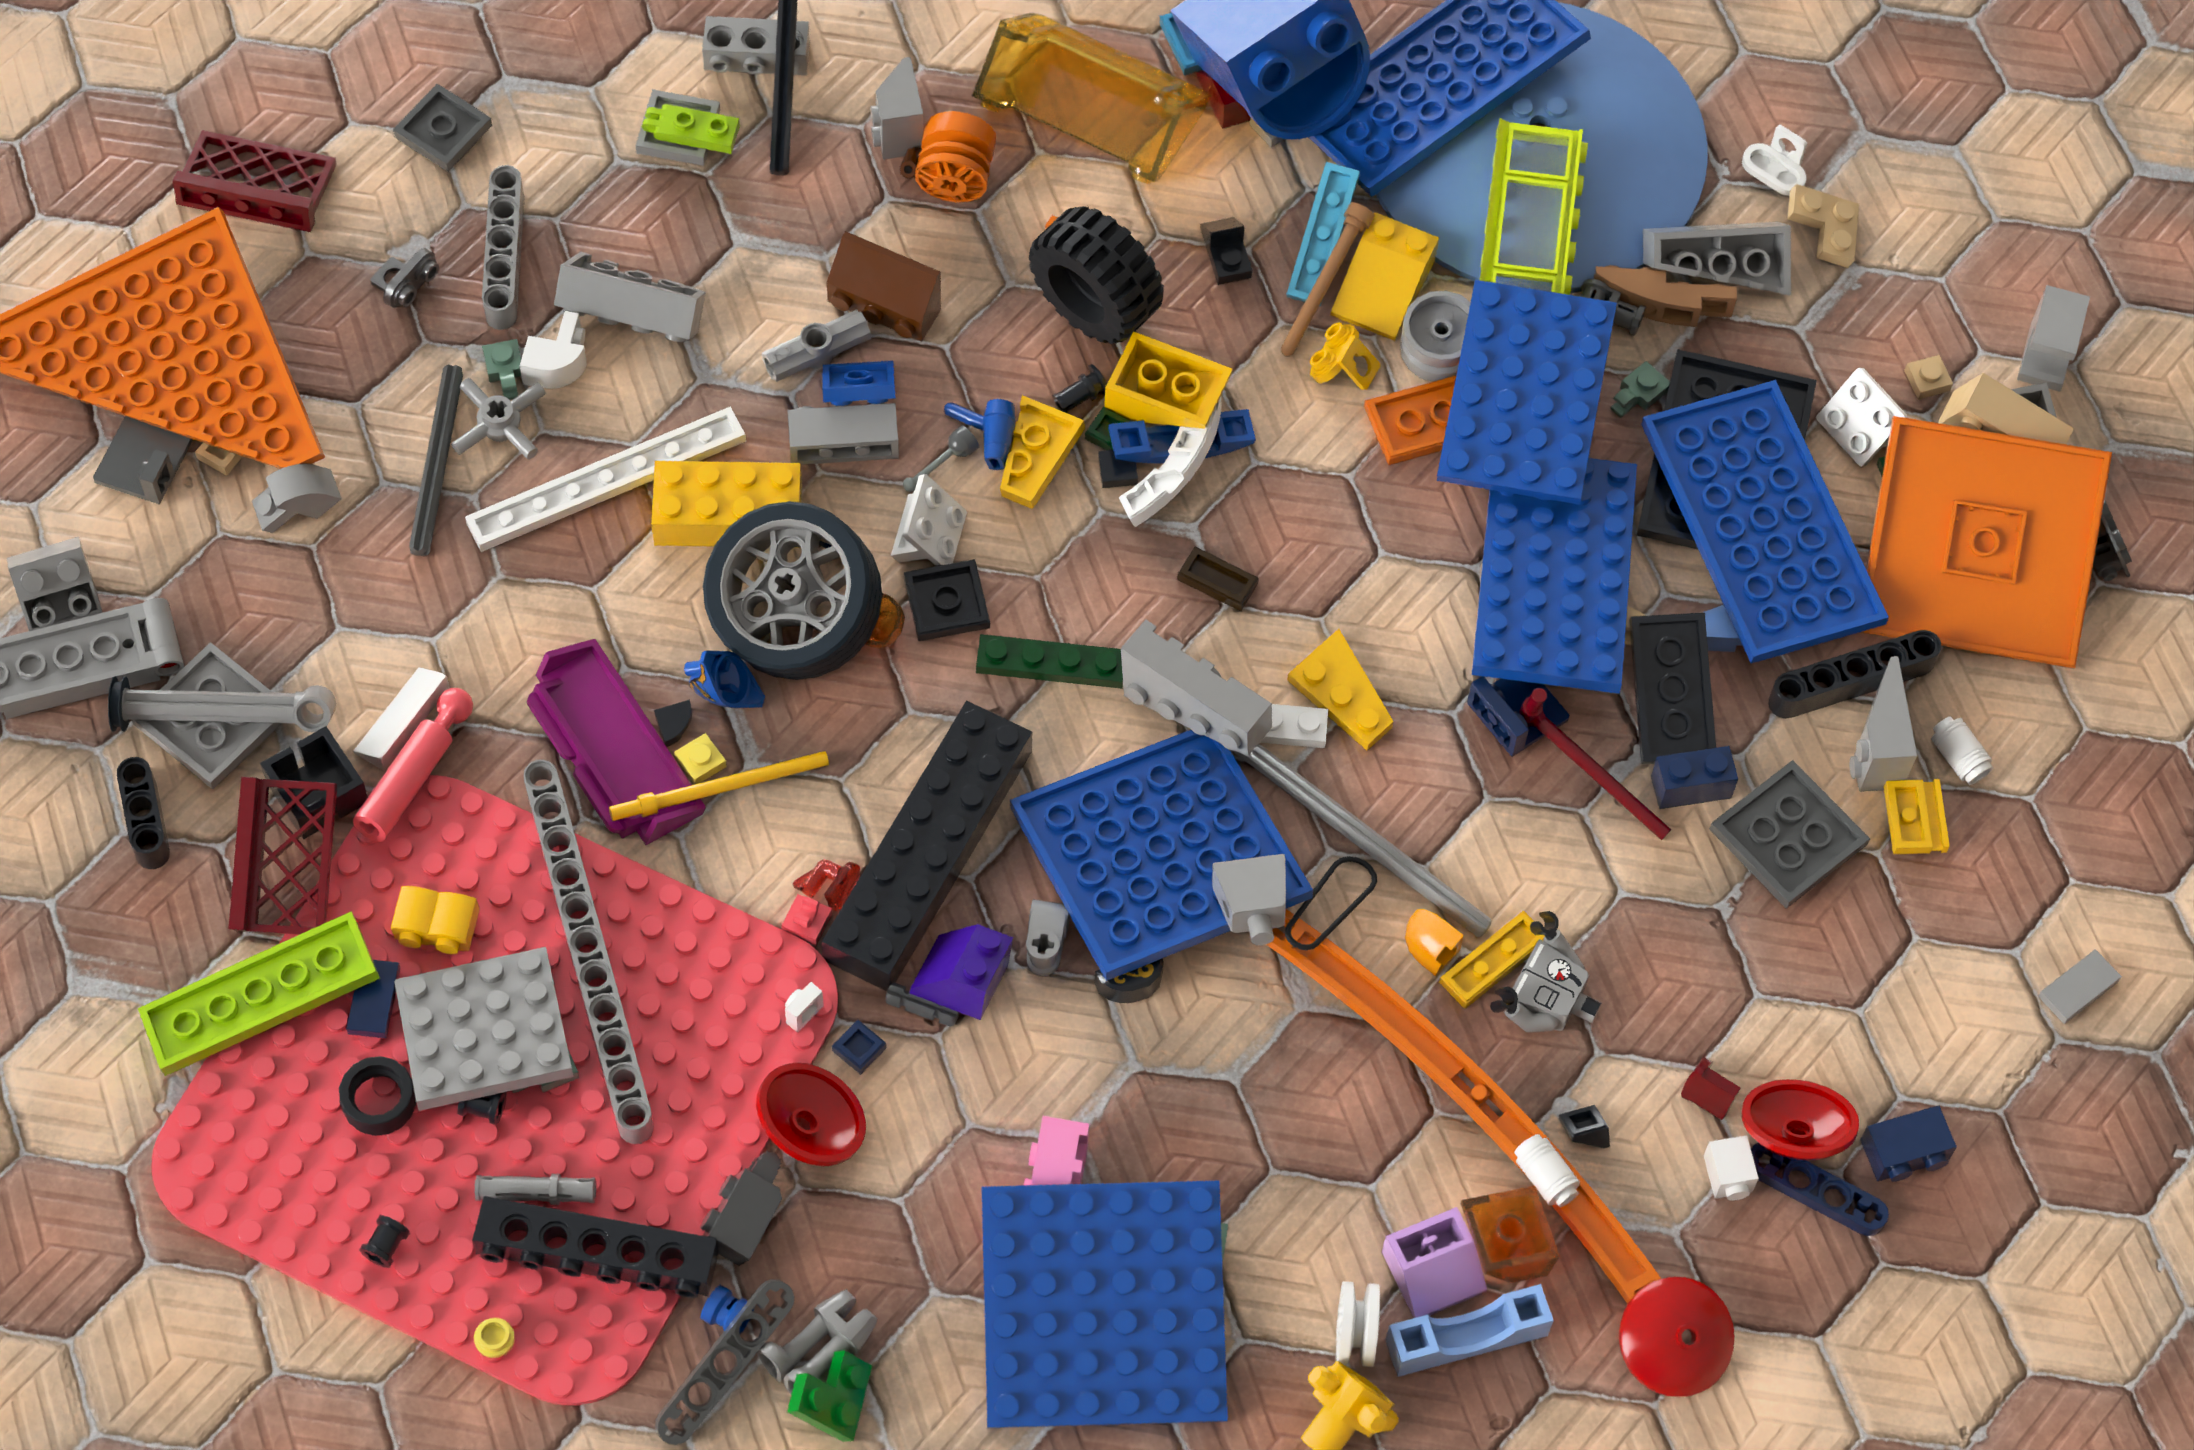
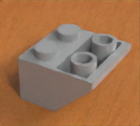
M79 537L7 558L8 569L29 631L103 613Z

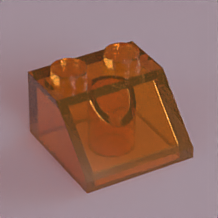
M1535 1186L1461 1201L1460 1204L1485 1275L1510 1283L1549 1275L1560 1255Z

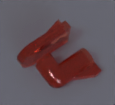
M823 859L811 871L797 878L793 882V887L802 891L808 897L813 898L827 878L832 880L833 882L824 896L829 907L837 911L842 908L844 900L858 881L860 866L854 862H848L843 867Z

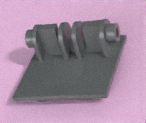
M2104 499L2093 563L2098 576L2103 577L2104 581L2116 578L2118 576L2117 571L2124 569L2126 576L2130 577L2126 564L2132 562Z

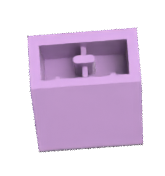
M1457 1207L1385 1237L1382 1254L1413 1318L1432 1315L1487 1292L1475 1242Z

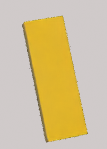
M1523 910L1442 975L1439 983L1466 1009L1529 958L1538 940L1544 941L1545 936L1535 935L1531 932L1530 924L1535 921Z

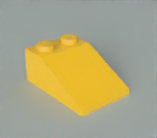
M1374 212L1375 217L1369 228H1366L1359 242L1330 316L1395 341L1403 326L1407 308L1416 300L1435 262L1439 237Z
M1133 331L1106 385L1105 408L1133 421L1144 420L1145 423L1205 429L1233 369Z

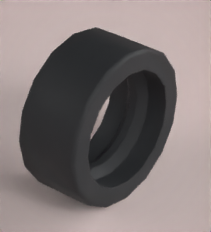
M382 1056L370 1057L353 1064L344 1074L339 1086L340 1104L349 1124L358 1131L373 1136L390 1134L402 1128L411 1118L416 1106L413 1081L408 1071L396 1060ZM374 1077L393 1079L400 1088L401 1098L392 1110L382 1115L371 1116L362 1113L357 1108L355 1092L363 1082Z

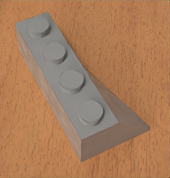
M1781 222L1643 229V264L1656 269L1791 296V226Z
M579 252L560 266L554 306L564 308V312L579 313V316H584L585 314L597 316L599 322L609 325H617L619 322L632 325V330L640 333L661 332L666 334L665 338L676 342H685L686 339L690 340L699 332L706 295L705 291L668 279H660L658 283L652 282V276L649 273L640 270L621 272L618 271V263L604 260L603 263L591 262L592 255L584 252Z

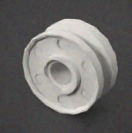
M1342 1282L1336 1328V1361L1344 1365H1348L1352 1348H1360L1362 1366H1374L1380 1317L1379 1284L1369 1283L1365 1291L1364 1300L1360 1301L1356 1300L1354 1283Z

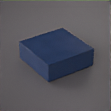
M859 1020L832 1045V1051L860 1075L887 1048L886 1042Z

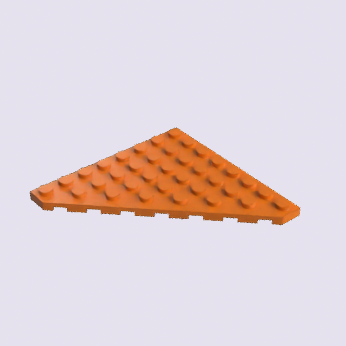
M219 207L0 314L1 374L279 469L296 464H313L325 458L224 211Z

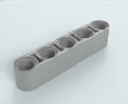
M509 165L495 168L489 178L482 301L486 322L489 326L498 330L508 329L513 326L518 314L524 192L520 172L515 167Z

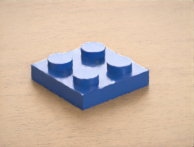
M876 361L822 365L823 403L831 402L835 406H845L853 401L867 400V402L872 404L887 402L888 399H894V362Z

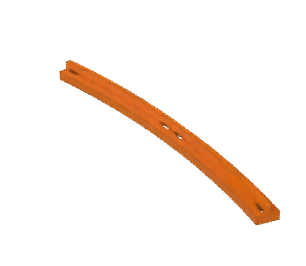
M1287 909L1285 912V925H1283L1285 928L1294 916ZM1300 918L1291 929L1292 938L1301 944H1311L1321 935L1320 932ZM1272 928L1274 939L1266 944L1325 987L1401 1050L1438 1084L1523 1172V1169L1516 1163L1517 1156L1514 1153L1515 1150L1534 1135L1539 1134L1542 1139L1547 1138L1549 1140V1138L1474 1061L1391 987L1328 938H1325L1314 949L1301 950L1288 942L1285 933L1277 928ZM1462 1072L1475 1086L1471 1089L1458 1074ZM1489 1099L1504 1114L1499 1117L1485 1103L1486 1100ZM1550 1141L1580 1181V1185L1576 1188L1578 1191L1576 1198L1563 1207H1559L1558 1204H1554L1552 1207L1586 1247L1628 1304L1641 1288L1655 1280L1661 1279V1277L1591 1186Z

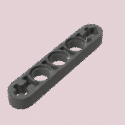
M771 1279L760 1285L660 1411L655 1421V1429L658 1436L664 1442L670 1445H679L685 1443L692 1436L786 1317L794 1304L793 1290L788 1284L780 1280ZM782 1288L781 1298L784 1300V1303L780 1307L774 1304L766 1312V1314L773 1317L768 1324L763 1316L752 1311V1309L758 1305L763 1310L770 1301L766 1296L767 1292L770 1289L777 1292ZM747 1319H756L761 1326L759 1336L752 1341L743 1340L739 1334L741 1323ZM724 1350L731 1351L736 1358L734 1368L727 1373L718 1372L714 1366L716 1355ZM699 1382L707 1384L711 1391L708 1401L702 1405L691 1403L688 1396L690 1388ZM682 1400L686 1407L696 1412L697 1415L692 1420L686 1414L680 1422V1425L684 1428L680 1434L672 1432L668 1436L665 1434L668 1431L665 1421L669 1417L676 1420L683 1410L676 1407V1405Z

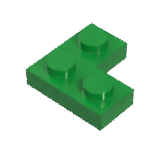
M835 1351L826 1383L809 1373L796 1375L787 1412L842 1442L854 1441L872 1365L847 1351Z

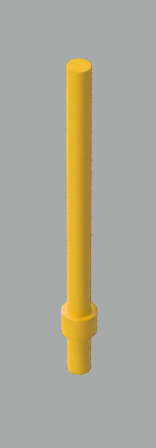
M826 751L656 795L653 792L637 795V800L610 806L609 812L612 821L639 814L642 817L658 814V809L828 766L829 760Z

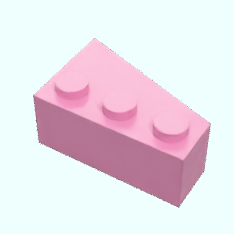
M1042 1116L1038 1143L1032 1142L1029 1157V1166H1034L1032 1179L1026 1178L1024 1185L1081 1184L1088 1149L1089 1123Z

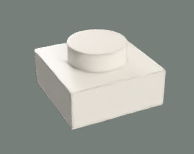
M812 982L803 990L797 989L785 1003L786 1024L797 1033L823 1007L822 990Z

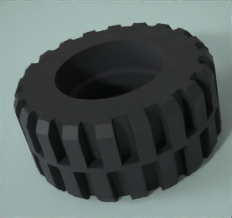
M1085 206L1069 208L1032 242L1029 252V267L1035 275L1034 281L1038 287H1041L1046 300L1054 305L1055 311L1061 317L1064 316L1075 329L1079 328L1083 331L1084 335L1089 338L1095 337L1097 341L1102 343L1109 342L1113 344L1123 342L1160 308L1164 294L1161 274L1155 269L1154 260L1144 251L1145 247L1139 240L1136 241L1125 226L1121 227L1117 224V220L1109 215H1103L1102 211L1095 208L1089 209V207Z

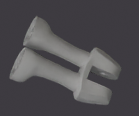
M847 1289L818 1304L814 1308L815 1318L789 1343L781 1347L769 1341L764 1343L757 1352V1356L768 1372L778 1382L784 1379V1385L790 1394H792L797 1374L809 1373L820 1379L831 1366L835 1351L848 1350L851 1354H857L875 1327L877 1317L868 1309H863L847 1323L843 1320L856 1303V1298ZM826 1335L831 1338L806 1364L800 1368L793 1369Z

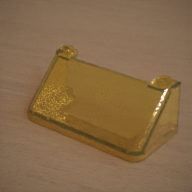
M1027 13L1000 20L972 97L981 100L980 105L990 111L1000 112L1001 108H1013L1129 163L1128 168L1133 172L1132 177L1134 179L1151 184V182L1160 180L1207 108L1211 95L1197 86L1051 18L1037 13Z

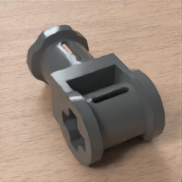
M1584 280L1581 286L1582 294L1580 297L1617 302L1613 324L1628 329L1629 334L1635 336L1644 317L1646 306L1640 305L1636 307L1620 301L1621 292L1611 289L1600 280Z

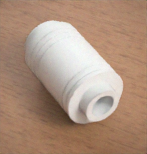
M1951 716L1947 717L1933 728L1935 734L1931 738L1932 742L1937 746L1961 781L1966 780L1969 785H1972L1983 779L1993 770L1991 765L1992 758L1988 756L1986 750L1983 749V746L1969 727L1966 726L1962 718L1953 720Z
M1539 1134L1534 1135L1515 1150L1514 1153L1517 1156L1516 1163L1523 1169V1172L1526 1173V1176L1541 1196L1544 1197L1549 1206L1558 1204L1559 1207H1563L1576 1198L1578 1195L1576 1188L1580 1185V1181L1547 1138L1542 1139Z

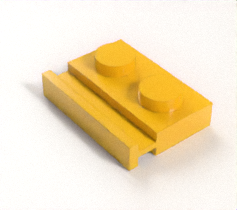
M1934 779L1933 782H1923V780L1886 781L1884 794L1893 854H1924L1931 851L1947 853L1950 845L1940 779Z

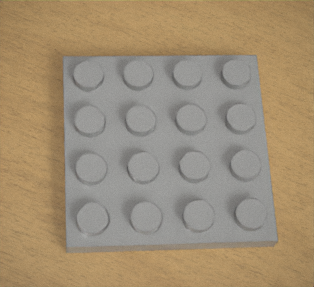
M546 947L399 978L394 981L419 1111L574 1077Z

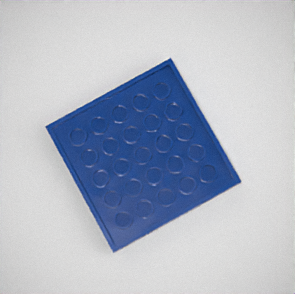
M1192 730L1010 799L1011 811L1106 981L1230 931L1212 887L1213 863L1285 854L1286 909L1313 898L1311 885L1231 751L1221 743L1205 735H1198Z
M1219 1181L982 1187L987 1428L1228 1421Z

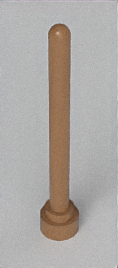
M1350 202L1343 215L1346 218L1343 223L1345 228L1281 346L1283 355L1291 356L1294 354L1358 233H1362L1364 229H1368L1373 221L1375 214L1365 206Z

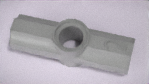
M855 310L826 324H808L802 329L800 336L762 352V359L770 377L777 382L808 367L819 369L824 364H830L834 355L871 339V332L863 314ZM815 344L822 345L820 347H812V345Z

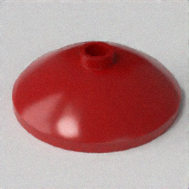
M789 1063L771 1071L758 1089L756 1108L761 1125L770 1139L789 1156L810 1165L833 1166L850 1159L862 1145L866 1134V1120L862 1106L853 1091L833 1073L807 1063Z
M1794 1079L1767 1082L1754 1088L1743 1102L1742 1122L1748 1133L1766 1149L1788 1158L1800 1160L1825 1159L1848 1149L1858 1135L1859 1117L1852 1104L1836 1091L1817 1083Z
M1666 1277L1645 1285L1631 1298L1622 1315L1619 1328V1343L1625 1364L1631 1374L1643 1386L1661 1395L1687 1397L1705 1391L1714 1385L1724 1374L1734 1350V1326L1725 1303L1707 1285L1691 1278ZM1686 1329L1691 1333V1341L1688 1344H1685L1682 1340V1333Z

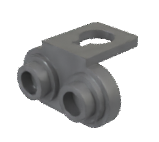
M422 248L406 264L394 257H390L372 276L371 284L384 292V302L393 308L402 305L407 307L414 301L417 290L425 281L430 282L437 275L439 265L436 263L435 254L426 248ZM399 271L389 284L384 281L387 273Z

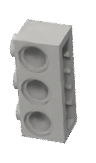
M706 16L702 47L704 70H713L720 73L732 71L748 72L750 74H775L777 20ZM797 21L794 76H807L810 46L808 21Z

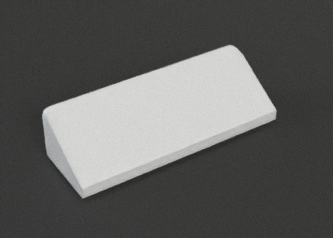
M419 667L354 749V754L385 771L404 747L420 722L425 720L436 706L439 696L450 688L448 677L442 673Z

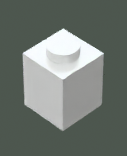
M1747 1135L1710 1141L1703 1156L1714 1198L1727 1197L1728 1200L1733 1201L1749 1196L1753 1192L1759 1178Z

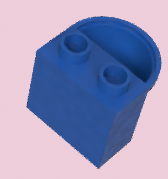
M1185 0L1170 10L1195 63L1240 103L1257 125L1275 137L1291 140L1304 139L1326 131L1338 123L1353 108L1366 85L1370 69V50L1350 0Z

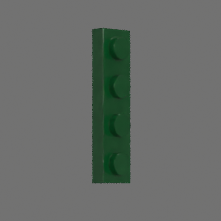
M980 634L976 673L1120 689L1123 687L1121 649Z

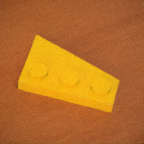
M1022 395L1020 414L1013 432L1014 439L1011 451L1008 452L1000 485L1001 496L1033 509L1085 430L1084 420Z
M1337 629L1288 673L1287 681L1318 708L1328 709V717L1366 751L1392 729L1393 719L1340 629Z

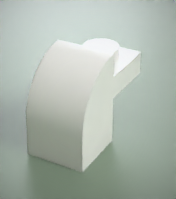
M564 312L557 340L528 336L520 363L523 385L533 386L538 382L543 388H561L573 383L582 375L587 366L584 348L586 331L585 328H581L579 313Z

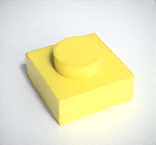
M706 733L674 752L675 759L694 785L703 782L727 767L725 758Z

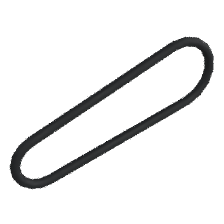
M1347 856L1336 860L1313 889V898L1304 901L1287 924L1285 936L1288 942L1301 950L1316 948L1374 890L1377 884V874L1373 867L1358 857ZM1345 862H1354L1364 866L1371 875L1372 882L1370 886L1313 943L1306 945L1296 942L1291 936L1293 925L1335 869Z

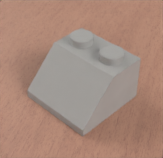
M911 57L903 58L876 90V106H870L873 124L871 126L874 147L880 146L883 160L904 157L907 150L915 147V149L922 148L923 111Z

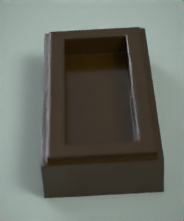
M1196 546L1177 575L1178 581L1239 611H1242L1259 581L1258 577Z

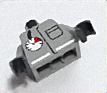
M1550 911L1539 912L1545 925L1543 926L1539 921L1531 922L1530 930L1535 935H1544V941L1538 940L1513 988L1503 987L1495 990V994L1499 995L1502 1001L1491 1002L1490 1008L1495 1013L1504 1012L1510 1020L1525 1032L1553 1031L1554 1029L1558 1031L1564 1030L1572 1014L1593 1023L1602 1002L1583 994L1589 974L1560 930L1557 929L1559 921L1556 914Z

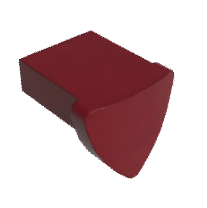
M1703 1057L1685 1082L1681 1097L1687 1101H1692L1720 1120H1723L1741 1087L1710 1069L1714 1062Z

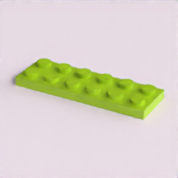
M351 911L138 1008L159 1068L164 1076H167L378 980L380 977L357 920Z

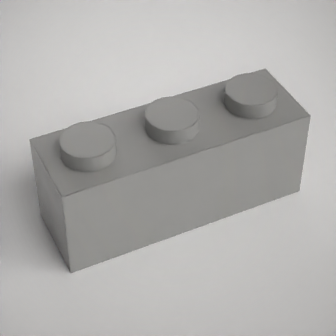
M870 403L869 405H845L824 408L803 406L787 410L791 463H801L803 465L899 459L895 403Z

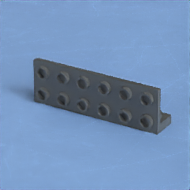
M125 416L93 476L94 482L160 505L194 439Z

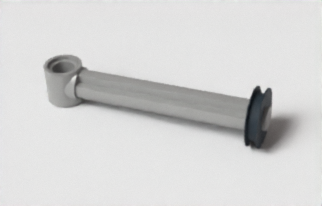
M114 676L109 688L108 718L112 732H115L117 727H120L122 732H126L130 719L295 723L304 731L316 732L328 725L336 710L337 703L334 694L326 687L319 685L310 686L303 692L296 693L130 690L129 680L126 676L123 677L121 682ZM316 703L321 706L324 713L319 715L313 714L307 709L306 704Z

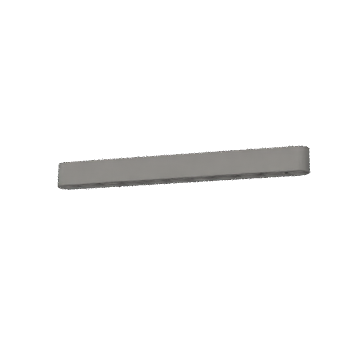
M543 759L535 760L524 771L526 792L618 1131L626 1142L641 1144L651 1137L653 1120L638 1061L557 769L550 761ZM546 779L550 781L545 786L534 785L539 780ZM549 812L559 813L553 819L543 818ZM558 845L568 846V848L562 852L552 851V849ZM567 878L577 879V882L572 885L566 886L561 884ZM576 911H583L587 913L583 918L573 919L570 917V915ZM591 944L596 946V948L589 953H583L579 951V949L584 945ZM595 978H601L606 981L599 987L588 985ZM604 1012L615 1014L609 1021L597 1019ZM619 1046L625 1049L622 1054L617 1056L607 1054V1051L612 1047ZM623 1081L634 1083V1086L626 1091L616 1088ZM632 1116L644 1118V1121L637 1126L625 1123Z

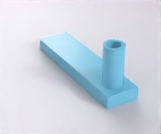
M1329 162L1325 163L1286 295L1288 298L1305 302L1344 230L1345 225L1343 223L1346 218L1343 215L1350 202H1352L1360 176L1359 170Z

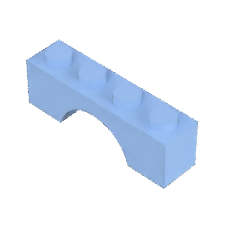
M1539 1284L1505 1293L1489 1305L1467 1314L1450 1318H1433L1429 1315H1424L1389 1325L1385 1341L1397 1377L1546 1337L1554 1320L1542 1286Z

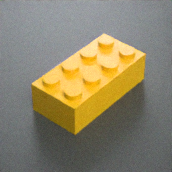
M655 461L651 522L654 546L714 547L729 526L746 513L767 504L788 501L801 503V463Z

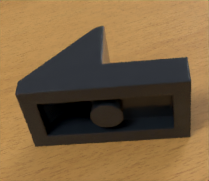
M1234 217L1200 224V230L1217 284L1221 285L1251 279L1252 268L1243 242L1244 225Z

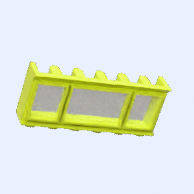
M1499 118L1492 163V180L1488 196V214L1484 230V247L1480 263V281L1570 295L1572 276L1566 275L1567 263H1574L1576 242L1570 241L1571 229H1578L1580 209L1574 208L1575 196L1581 197L1584 176L1578 175L1579 163H1585L1588 148V142H1582V129L1575 131L1511 123Z

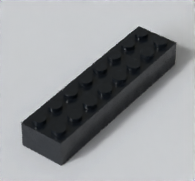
M966 700L821 941L822 955L828 963L885 991L888 990L891 983L897 982L1032 753V731Z

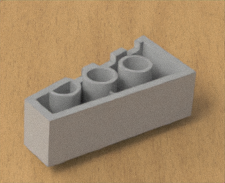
M1145 619L1121 647L1124 696L1137 705H1144L1158 712L1165 719L1174 720L1190 728L1198 735H1205L1221 743L1229 750H1235L1249 756L1272 728V703L1233 677L1227 681L1224 680L1214 668V664L1204 658L1200 662L1196 661L1181 651L1184 644L1173 637L1166 641L1154 633L1157 626Z

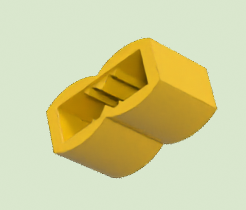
M402 886L391 924V931L394 938L401 945L409 948H419L421 945H434L438 951L446 954L469 951L480 908L477 899L471 896L451 892H437L421 887Z

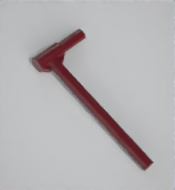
M1542 688L1535 689L1531 696L1525 699L1518 711L1526 720L1528 727L1533 726L1543 733L1662 841L1672 829L1545 716L1542 710L1547 693Z

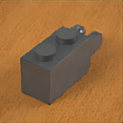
M763 1152L751 1162L752 1165L748 1169H743L735 1177L730 1174L718 1193L723 1199L717 1210L711 1208L701 1224L700 1229L705 1231L703 1236L717 1238L719 1255L738 1266L750 1260L782 1200L779 1187L772 1184L782 1164L776 1152Z

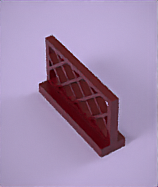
M202 130L183 171L177 170L173 178L176 205L211 211L219 207L224 211L225 215L311 232L315 224L314 214L337 165L336 158ZM207 144L222 146L224 149L209 156L204 151ZM251 152L255 153L257 157L241 163L237 155ZM230 158L235 165L218 171L214 164ZM285 159L289 160L291 164L275 170L270 162ZM264 165L268 173L252 178L248 173L249 170ZM313 165L323 167L322 172L312 176H308L304 169ZM206 167L212 173L209 176L193 174ZM297 172L302 179L285 185L281 178ZM239 174L245 179L243 183L226 181V179ZM273 181L279 187L276 190L260 188V186ZM306 188L312 193L310 198L293 194Z
M241 777L228 929L237 932L300 935L315 928L301 926L292 916L307 901L317 911L316 927L326 923L337 796L336 783ZM269 788L284 789L293 799L277 814L268 805ZM291 789L303 791L298 796H296ZM313 790L327 791L326 805L315 816L301 802ZM298 805L310 820L293 834L281 818ZM268 812L272 818L266 823ZM323 817H324V827H323V826L320 824V822H319V820H320L321 818H323ZM277 823L289 836V839L273 852L265 843V833ZM315 825L323 834V842L318 849L310 854L298 839ZM295 843L307 858L290 872L278 856ZM265 850L269 856L263 861ZM319 855H321V865L316 861ZM274 861L285 873L286 877L270 890L262 881V870ZM312 863L320 872L319 883L307 892L295 877ZM291 881L303 894V897L287 910L275 894ZM262 888V890L266 894L260 899V893ZM317 892L318 903L312 898ZM271 899L283 915L271 925L258 924L259 908ZM288 919L293 926H285L281 924Z

